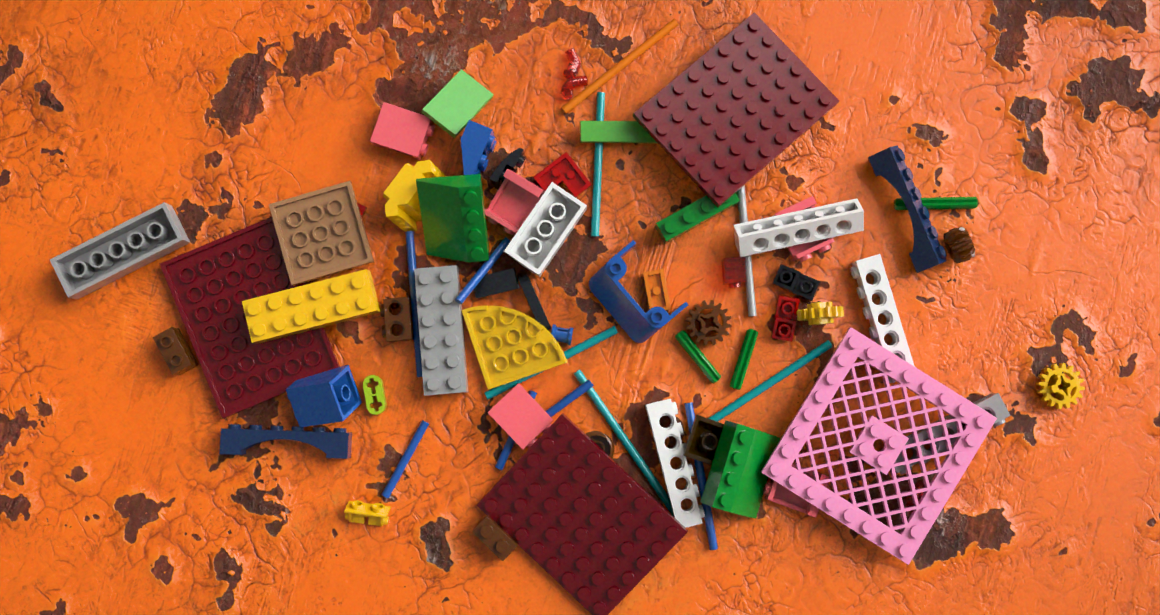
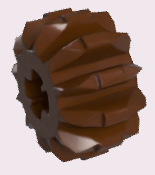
M953 228L944 234L945 247L955 263H963L975 257L974 243L965 228Z

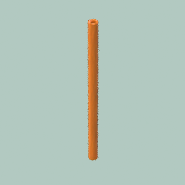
M675 19L671 20L561 107L564 113L567 114L675 29L679 25Z

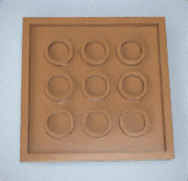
M351 181L269 204L292 286L374 262Z

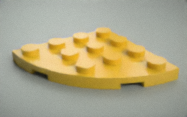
M476 306L462 310L488 390L568 363L563 350L553 335L527 314L502 306Z

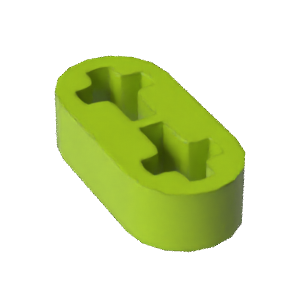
M369 375L363 381L366 407L371 414L378 415L383 413L387 407L384 385L379 376ZM372 378L378 382V386H375V394H373V389L368 387V383H371ZM374 396L377 397L378 402L382 403L379 411L371 407V404L375 402Z

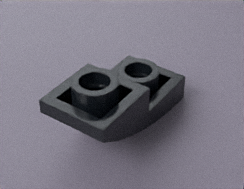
M518 148L509 154L497 166L490 177V182L498 186L500 181H504L505 177L503 175L507 168L516 171L517 167L521 168L526 159L523 156L525 154L524 149Z
M782 264L773 281L774 285L812 302L821 283Z
M515 268L486 274L474 288L475 297L480 298L520 288Z

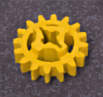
M832 302L807 304V309L797 310V320H808L809 325L834 323V318L844 317L843 307H832Z
M1059 363V366L1051 364V369L1048 367L1043 369L1046 374L1038 375L1042 380L1041 382H1036V385L1041 386L1037 393L1044 395L1040 399L1041 401L1048 400L1047 406L1053 407L1055 405V409H1061L1062 406L1070 408V404H1078L1076 398L1083 397L1079 391L1085 390V387L1080 386L1084 379H1078L1079 371L1072 372L1074 366L1066 367L1065 363Z

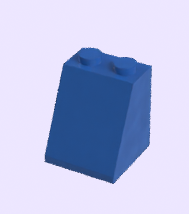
M349 365L296 380L286 388L287 397L290 400L299 427L342 422L362 403Z

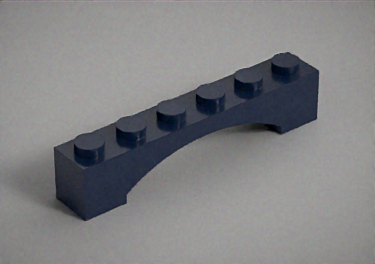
M897 145L868 157L875 175H881L897 190L908 209L914 235L913 252L909 253L916 272L919 273L946 262V251L937 239V230L931 225L929 211L922 204L920 190L914 185L912 180L913 174L905 164L903 151Z
M228 424V428H221L219 454L243 455L246 454L247 449L256 444L275 439H287L315 446L326 453V458L348 459L351 458L352 432H346L347 428H334V432H326L325 427H313L312 431H304V427L291 426V430H283V426H270V429H262V425H249V429H243L241 424Z

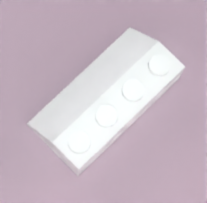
M551 182L504 252L540 277L587 210V205Z

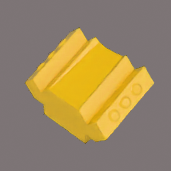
M430 160L418 161L414 167L409 163L405 164L384 191L383 197L387 200L385 204L386 217L404 232L417 231L416 221H422L416 179L446 177Z

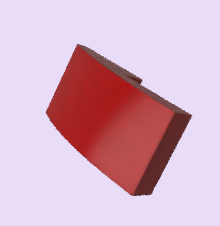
M778 295L771 338L793 341L797 322V310L800 302L799 298Z

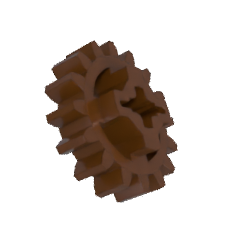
M705 300L702 301L701 307L695 304L696 311L689 310L688 313L692 317L686 318V321L690 322L686 329L692 330L689 336H696V343L703 340L704 346L708 344V341L715 345V339L722 342V335H729L726 328L732 327V325L727 323L731 316H725L728 309L721 310V303L714 306V300H711L709 305L706 304ZM704 309H712L709 314L704 315L700 313ZM718 315L721 316L722 325L718 323ZM711 318V323L714 327L709 326L708 328H706V323L703 319L707 320ZM695 320L699 322V331L695 327ZM710 331L718 333L713 337H706V334Z

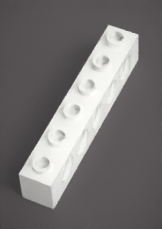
M856 198L735 224V245L740 257L836 236L864 231V210Z
M878 254L853 262L851 274L854 279H857L859 286L857 287V294L864 302L863 313L865 318L869 319L871 325L869 327L871 338L875 339V342L914 366L881 255ZM867 274H871L874 277L872 285L866 282L865 277ZM873 294H877L880 297L878 305L872 302ZM879 314H883L886 317L884 325L878 322ZM886 334L892 336L893 341L890 345L884 342ZM888 377L889 383L896 382Z
M671 398L646 404L645 407L674 517L685 528L702 524V518L705 517L702 505L697 503L696 497L700 495L697 484L693 485L691 476H694L692 464H687L686 456H683L686 443H682L680 435L684 434L681 422L677 423L675 417L678 414L676 402H672ZM664 415H667L671 420L670 425L666 428L661 427L659 423L660 418ZM669 436H673L676 439V444L673 448L665 446V439ZM673 457L681 459V465L677 469H673L670 466V460ZM678 478L686 479L687 484L685 488H676L675 482ZM686 498L690 499L692 502L691 507L688 510H683L681 508V501Z

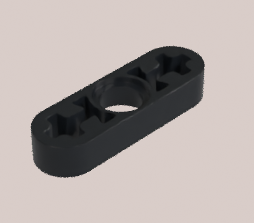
M524 274L518 277L536 321L547 330H550L551 326L528 275Z

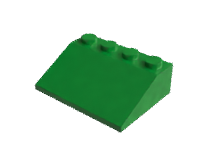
M481 174L416 179L427 255L464 262L489 261V242Z
M725 420L701 503L730 513L756 519L763 491L768 477L761 473V470L780 441V438Z

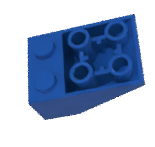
M468 120L461 137L464 175L480 174L481 171H485L489 162L487 159L489 151L493 152L497 143L493 129Z

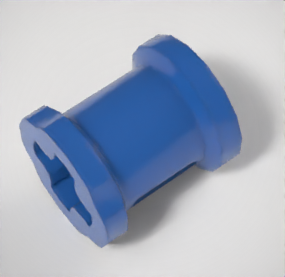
M553 324L551 334L556 341L567 343V345L571 346L573 327L569 329L561 328Z

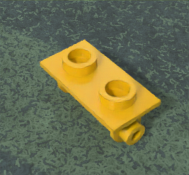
M359 500L349 501L344 510V513H346L345 519L349 520V522L364 524L365 517H369V525L383 527V525H388V513L391 506H384L381 503H363Z

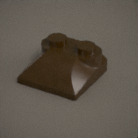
M696 415L683 456L712 465L724 424Z

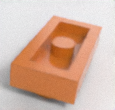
M658 269L643 272L649 310L653 307H662L666 311L671 310L664 270Z

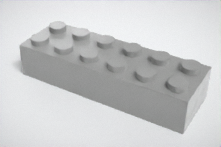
M164 202L50 259V262L67 297L80 299L189 244L190 241L173 206Z
M452 265L414 269L424 396L469 392L462 304L455 301V298L461 292L459 267Z

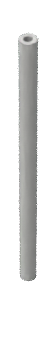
M744 185L737 191V196L740 200L738 203L740 223L748 222ZM751 255L743 256L748 317L757 316Z

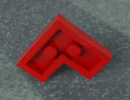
M567 152L533 177L541 189L545 191L551 182L557 186L563 182L575 198L592 186Z

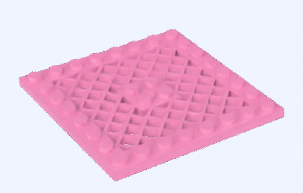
M849 327L762 468L761 473L909 565L997 418ZM857 358L862 360V362L854 363ZM864 365L867 376L857 378L854 367ZM870 366L877 369L881 373L872 375ZM850 370L852 379L843 381ZM882 376L885 387L875 389L873 378ZM888 377L899 384L890 386ZM868 379L870 391L860 393L858 381ZM853 383L856 394L846 396L843 385ZM901 387L903 399L893 401L891 389ZM839 388L841 397L832 399ZM906 388L917 394V396L908 397ZM886 391L889 402L879 404L876 393ZM871 394L874 405L864 407L861 396ZM857 397L859 409L849 411L847 399ZM919 399L921 410L912 412L909 401ZM925 400L936 407L926 409ZM842 401L845 412L835 414L832 403ZM904 402L907 413L897 415L894 404ZM890 405L892 417L882 419L880 407ZM828 406L830 416L821 417ZM875 409L877 418L870 415L867 420L865 411ZM937 410L940 421L930 423L927 412ZM943 411L954 418L945 420ZM860 412L863 423L853 426L850 414ZM923 414L925 425L915 427L913 415ZM846 415L848 427L838 429L836 418ZM908 417L910 428L901 430L898 419ZM831 419L834 430L823 432L821 421ZM893 420L895 429L883 422ZM955 422L958 433L948 435L946 424ZM817 424L819 434L810 435ZM941 425L943 436L934 438L931 427ZM863 427L856 438L854 429ZM926 428L929 439L919 441L916 430ZM849 430L852 442L842 444L839 433ZM912 432L914 443L906 444L909 438L904 436L903 433ZM835 434L837 445L827 447L825 436ZM820 437L823 448L812 451L810 439ZM958 437L951 447L950 438ZM876 439H881L884 443L881 451H876L873 447ZM944 440L947 451L937 453L935 442ZM806 442L808 452L798 454ZM930 443L932 454L923 456L920 445ZM851 446L848 452L853 454L854 457L845 459L843 447ZM915 447L918 458L908 460L905 449ZM838 449L841 460L831 462L828 451ZM824 452L826 463L816 465L813 454ZM901 452L903 461L894 463ZM809 455L811 467L801 469L799 457ZM947 455L940 465L939 457ZM933 458L936 469L926 471L924 460ZM794 460H795L796 468H794V467L791 466L792 463L794 462ZM857 460L859 471L849 473L846 462ZM862 461L874 468L864 470ZM919 461L921 473L911 474L909 463ZM842 463L844 475L834 477L832 466ZM904 465L907 476L897 478L894 467ZM827 467L830 478L819 480L817 469ZM813 470L815 480L802 472ZM890 471L892 479L882 481L880 472L887 475ZM875 472L877 483L867 485L865 474ZM936 473L929 484L927 475ZM860 475L863 486L852 488L850 477ZM922 476L925 487L915 489L913 478ZM845 478L848 489L838 491L835 481ZM908 480L910 491L900 493L898 482ZM831 482L833 492L821 484ZM893 483L896 494L886 496L883 485ZM879 487L881 497L871 500L868 489ZM864 490L866 501L856 503L854 492ZM924 492L918 502L916 493ZM849 493L851 503L843 499L839 495ZM912 495L914 505L904 508L902 497ZM897 498L899 509L889 511L887 500ZM882 501L884 512L874 514L872 504ZM867 505L869 514L858 507ZM913 510L912 514L907 520L905 512ZM900 513L903 524L893 526L890 515ZM886 516L888 526L878 521L876 518ZM903 528L900 533L894 531Z

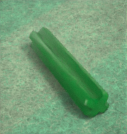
M748 329L730 382V387L740 390L758 336V331Z
M681 330L675 335L677 341L710 382L716 383L721 378V375L688 334Z

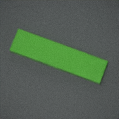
M580 121V143H657L637 121Z

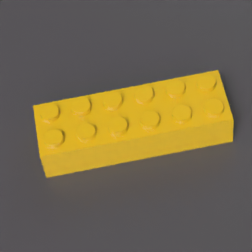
M367 269L242 301L251 342L256 344L380 312L371 271Z

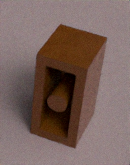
M489 515L472 531L502 561L518 546V543Z

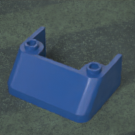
M633 240L591 277L589 289L634 342L643 343L686 308L688 303L682 304L671 315L662 307H653L646 313L618 281L626 273L627 266L622 257L635 247L636 242Z

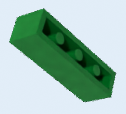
M735 193L718 208L707 196H704L657 222L655 228L664 244L737 205L740 200Z

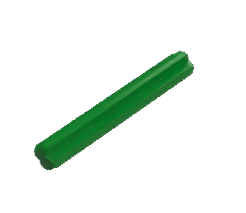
M977 197L921 198L923 206L928 210L974 209L978 206ZM902 198L894 200L895 210H908Z

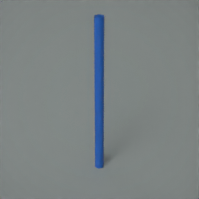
M406 231L417 377H422L414 269H417L414 231Z
M693 402L684 403L689 433L695 419ZM694 459L700 497L702 498L706 485L703 462ZM702 503L709 549L716 550L718 545L711 506Z

